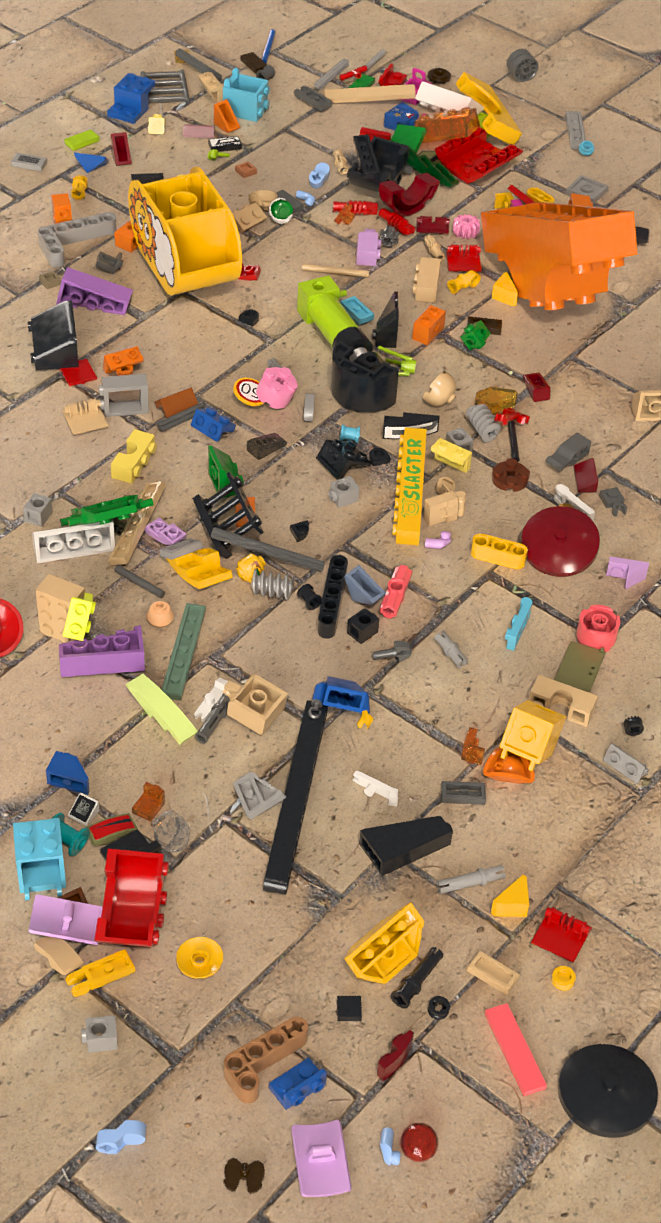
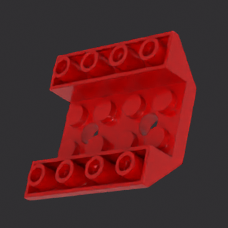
M477 125L435 148L440 162L453 176L468 184L523 153V150L512 144L502 150L493 146L491 143L486 142L487 132L485 129Z

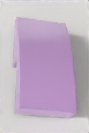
M157 518L145 527V532L149 536L166 545L175 544L187 535L174 523L168 525L161 518Z

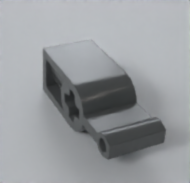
M577 432L564 441L554 454L548 456L546 463L558 471H562L567 465L572 466L589 454L591 441Z

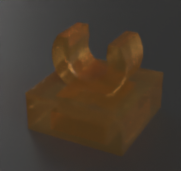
M347 202L334 221L339 225L343 220L346 225H349L355 217L352 212H349L353 206Z

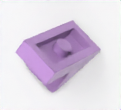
M610 556L606 576L625 578V589L646 579L649 562Z

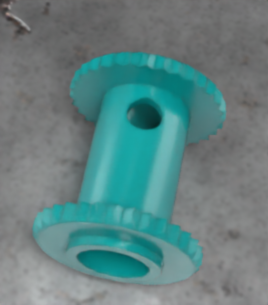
M57 813L51 819H60L62 843L69 846L68 853L70 856H76L88 841L89 829L85 827L78 831L64 823L65 816L63 813Z

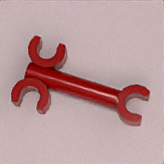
M508 407L504 408L502 414L497 413L494 421L503 422V425H507L508 421L516 420L524 425L525 423L528 424L530 416L516 412Z

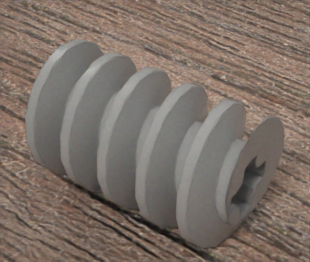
M480 404L473 405L467 409L466 416L482 440L486 443L494 440L501 431V425L498 421H494L495 417L488 406Z
M254 569L251 583L254 595H257L261 590L262 596H266L267 592H269V596L274 597L276 593L277 598L280 599L284 594L285 599L289 600L293 592L294 576L292 580H289L288 574H286L284 579H281V575L278 573L276 578H273V573L270 571L268 577H266L264 570L258 575L257 569Z

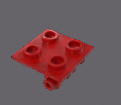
M451 244L447 246L448 271L473 270L475 272H482L480 261L481 246L469 245V250L468 245H465V250H463V244L460 245V250L459 245Z
M547 907L545 918L531 943L574 963L592 927L587 925L588 922L574 919L575 916L573 915L569 917L567 912L563 914L556 907Z

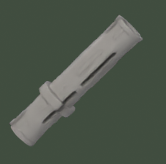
M500 864L499 866L487 869L478 868L475 872L437 880L436 885H446V887L438 888V892L441 895L478 884L484 886L487 885V882L505 879L506 874L505 872L496 874V872L504 870L503 865Z

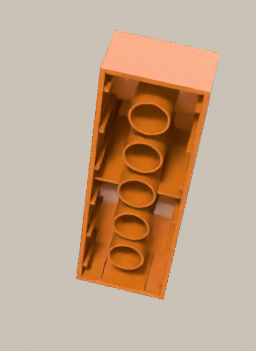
M537 202L481 212L485 252L497 254L498 261L506 262L515 288L518 291L517 297L528 299L530 307L544 306V310H557L565 308L564 301L575 300V304L596 302L595 294L608 292L609 269L624 266V257L638 255L634 211Z

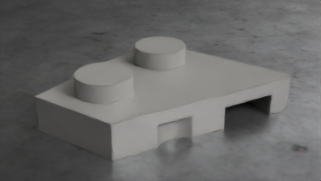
M249 772L233 782L244 811L251 820L287 798L282 791L276 789L267 781L262 780L253 772Z

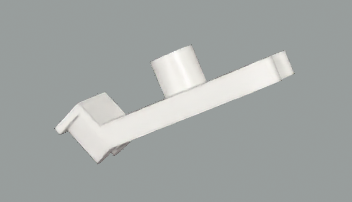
M220 677L215 681L213 689L205 695L204 701L194 714L195 719L202 716L201 722H204L212 712V706L218 703L222 697L224 686L228 681Z
M355 771L353 781L365 787L364 793L367 796L371 797L374 793H377L389 799L388 805L397 806L398 789L392 788L362 772Z

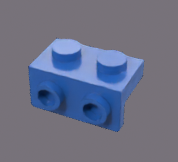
M211 407L196 409L191 422L192 427L214 441H220L223 432H234L236 424L232 423L229 417L219 415L217 410Z

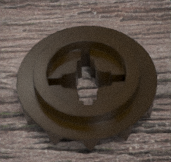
M435 68L428 72L427 77L433 83L445 84L450 81L451 73L443 68Z

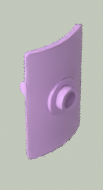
M35 895L28 932L98 945V942H95L94 939L97 919L102 914V906Z
M334 1120L315 1125H293L291 1130L301 1195L303 1197H324L351 1191L352 1186L341 1122Z

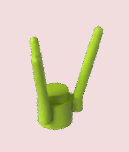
M381 346L378 347L379 350L402 359V361L385 359L386 362L401 365V370H404V372H399L398 376L409 377L410 373L414 374L416 360H413V357L402 355Z

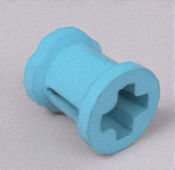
M342 424L340 441L346 439L359 443L361 427L351 428Z

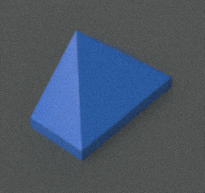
M76 152L74 154L87 173L109 163L105 156Z

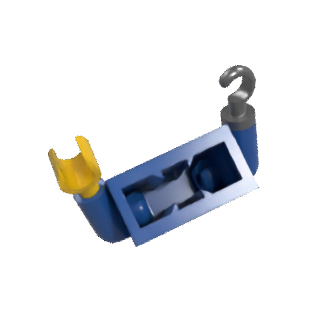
M327 676L326 681H322L315 686L311 703L313 707L308 711V715L312 719H318L319 715L314 716L311 711H318V708L323 704L325 706L360 712L362 716L357 722V726L361 728L365 723L367 729L370 727L373 717L368 714L370 713L369 695L356 682Z

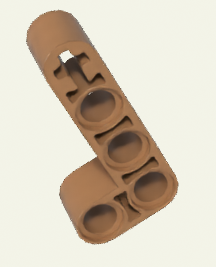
M290 1018L225 1057L224 1078L241 1102L253 1103L258 1099L260 1079L257 1073L306 1045L308 1023L304 1018ZM274 1043H279V1044H281V1045L275 1046V1045H272V1044H274ZM253 1055H258V1056H260V1057L254 1058V1057H251V1056H253ZM232 1067H238L239 1069H237V1070H232V1069H230V1068H232ZM244 1086H252L253 1088L246 1089Z

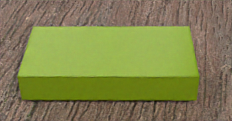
M91 129L64 139L65 144L73 151L100 141L99 136Z

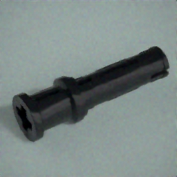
M431 947L412 974L404 977L401 981L402 985L398 990H394L391 993V999L398 1007L408 1008L411 1004L410 1000L414 995L420 993L421 984L443 958V953L440 949L434 954L437 947Z

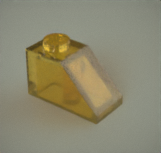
M488 387L476 393L475 405L485 404L492 414L496 415L503 412L504 408L516 406L518 392L511 389Z

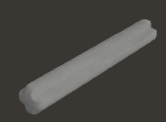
M343 58L314 83V89L321 90L349 65V60Z

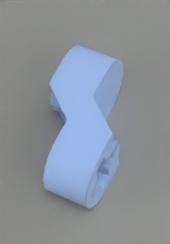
M319 163L311 171L309 183L312 188H320L328 180L330 175L328 164Z
M125 1120L117 1129L100 1130L97 1133L96 1150L105 1154H117L126 1145L142 1144L145 1142L147 1126L141 1121Z

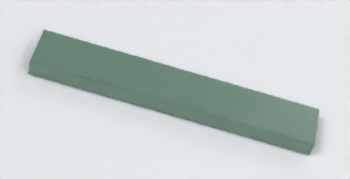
M186 603L162 686V691L172 700L182 701L206 613V606Z

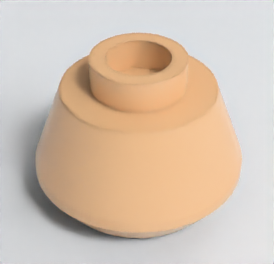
M157 601L150 606L146 618L155 627H165L173 621L174 612L168 603Z

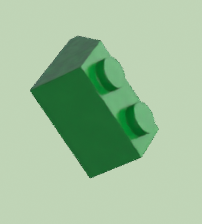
M212 445L208 446V474L216 492L230 483L226 475L228 472L234 477L238 476L244 484L242 475L238 474L237 464L233 463L231 457ZM233 490L223 498L235 496L236 493Z

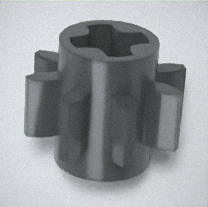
M386 226L385 231L380 230L379 239H381L384 246L392 247L393 243L398 244L399 232L396 231L395 227Z

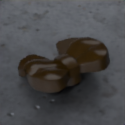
M237 1158L229 1159L225 1165V1179L223 1183L228 1190L234 1192L240 1183V1179L246 1180L248 1193H257L262 1188L265 1176L264 1165L260 1161L248 1164L241 1163Z

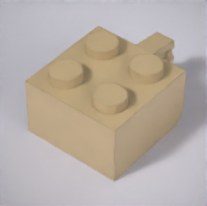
M256 674L251 675L244 685H238L229 680L223 690V693L230 698L227 715L261 736L285 709L288 696L287 692Z

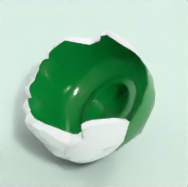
M277 198L270 204L269 215L273 221L279 224H286L292 219L293 207L284 198Z

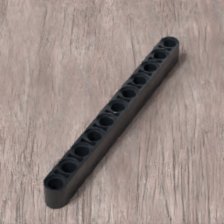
M310 700L306 701L285 790L287 798L283 799L267 865L263 891L286 895L328 711V706L322 704L318 711H311L312 715H319L318 719H312L308 715L309 709L313 707Z

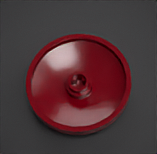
M555 506L537 512L527 521L522 532L521 544L527 547L526 560L536 570L550 576L567 577L581 573L594 562L599 551L600 535L595 523L585 513L571 507Z

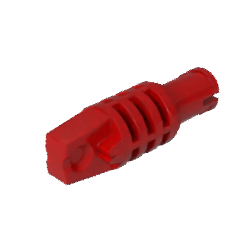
M352 200L348 202L334 201L333 212H347L349 215L352 213L356 215L358 213V215L363 214V216L377 215L378 203L361 202L360 200L359 202L357 200H354V202Z
M386 208L379 210L378 216L386 220L389 226L395 227L398 232L407 235L415 233L416 228L398 213H392Z

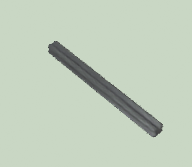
M214 527L211 533V538L315 571L322 572L325 566L324 561Z

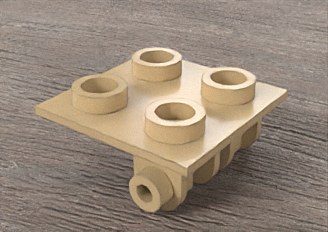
M99 399L87 400V405L84 400L82 401V406L80 402H77V404H67L66 407H63L62 412L73 435L108 427L100 409L101 403Z

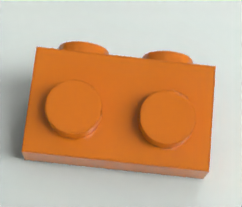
M137 346L104 355L103 370L105 374L131 365H138L144 361V358Z

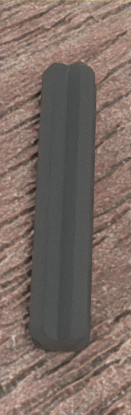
M199 403L158 422V430L164 432L192 419L196 409H205L204 404Z

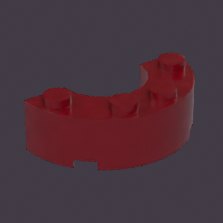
M424 173L416 175L410 187L405 191L404 188L392 180L381 182L378 190L380 199L386 206L401 216H410L421 211L425 207L424 204L427 200H431L434 197L440 181L430 174Z

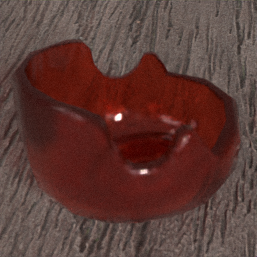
M413 1123L403 1131L400 1144L407 1158L414 1162H425L435 1156L439 1140L437 1133L431 1126L425 1123Z

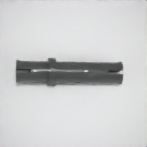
M224 693L218 703L212 706V712L195 734V739L199 743L205 744L221 719L227 716L230 698Z

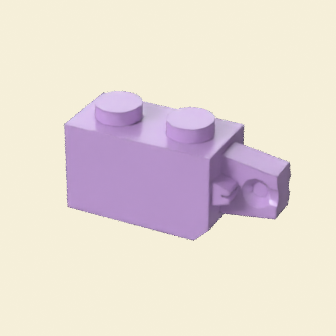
M365 229L364 232L358 233L356 265L376 266L377 259H380L381 239H378V233H376L375 229Z

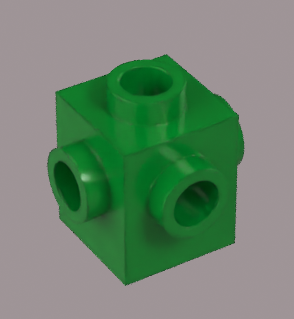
M480 320L474 324L467 325L463 329L464 332L460 338L469 350L480 349L486 344L485 341L491 333Z

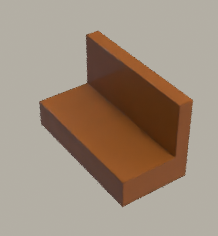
M192 387L154 401L156 408L162 407L166 418L198 404Z

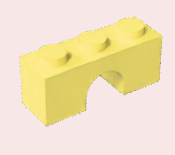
M134 429L127 439V454L118 452L111 463V477L133 484L136 477L140 476L144 465L148 464L150 456L156 451L155 435Z

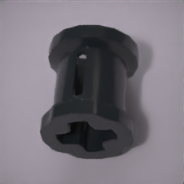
M305 584L297 591V596L304 600L309 610H314L321 605L322 597L314 592L312 585Z

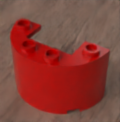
M108 849L105 865L107 880L102 914L97 919L95 942L153 947L154 944L158 945L160 936L158 928H163L164 914L161 913V908L167 902V891H163L164 876L168 875L169 862H165L164 854Z

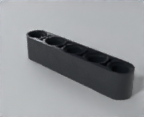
M335 555L331 558L318 617V634L325 639L332 638L336 634L346 584L345 575L348 569V559L343 555Z

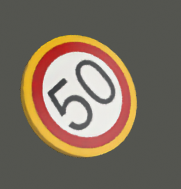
M240 378L235 382L233 391L241 402L250 406H261L264 404L256 394L259 381L252 378Z

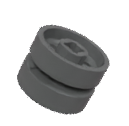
M526 49L515 50L508 57L506 63L507 69L519 82L531 80L537 74L539 68L537 60Z

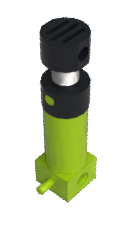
M330 275L298 283L297 311L305 323H315L332 348H334L338 341L353 347L354 353L348 358L349 360L372 371L376 370L384 361L378 353L373 352L372 343L339 301V298L347 296V291H339V287Z

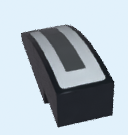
M403 412V417L384 416L382 439H400V434L404 435L405 427L427 429L426 435L436 433L439 428L440 416Z

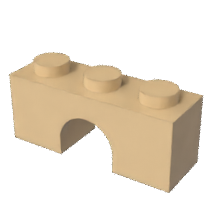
M541 675L538 676L529 696V701L548 709L554 704L565 705L569 709L567 720L586 727L596 709L598 699L597 695Z

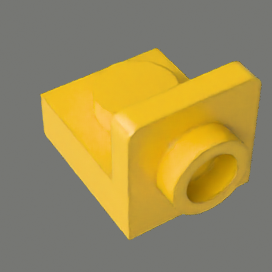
M511 192L495 194V209L510 207L511 200H514Z

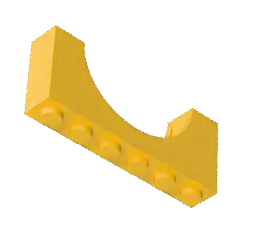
M463 72L455 84L460 92L484 107V111L488 114L482 123L485 131L508 144L515 145L520 139L522 132L492 87L474 76Z

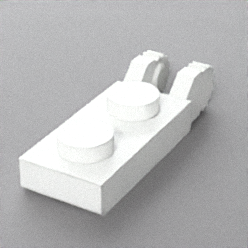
M557 484L555 487V492L557 493L554 496V501L558 505L563 503L571 504L574 509L585 513L594 521L595 511L572 494L566 485Z

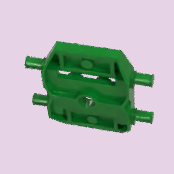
M125 495L121 498L81 508H72V515L60 519V524L62 527L97 522L100 525L107 524L116 517L119 520L130 518L131 513L138 512L154 504L152 498L143 500L142 498L139 499L138 495Z

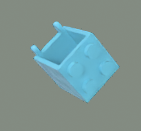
M238 68L232 70L230 79L226 78L224 80L223 100H228L236 118L257 122L263 116L265 110L270 105L268 100L270 92L268 80L239 74Z
M54 818L13 823L15 859L20 893L25 894V900H30L29 892L57 889L58 896H62V888H66L60 819Z

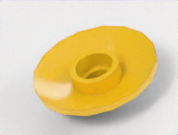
M195 937L181 944L177 951L176 963L185 975L203 979L219 971L223 964V952L214 940L206 937Z

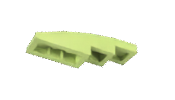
M141 674L126 684V687L150 718L154 717L165 732L168 730L179 745L195 736L198 732L176 704L147 676Z

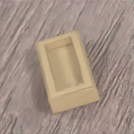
M479 951L467 966V972L505 995H508L520 977V974L482 951Z

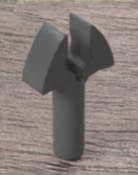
M394 641L393 648L372 653L374 660L396 656L400 662L412 655L410 643L404 641Z

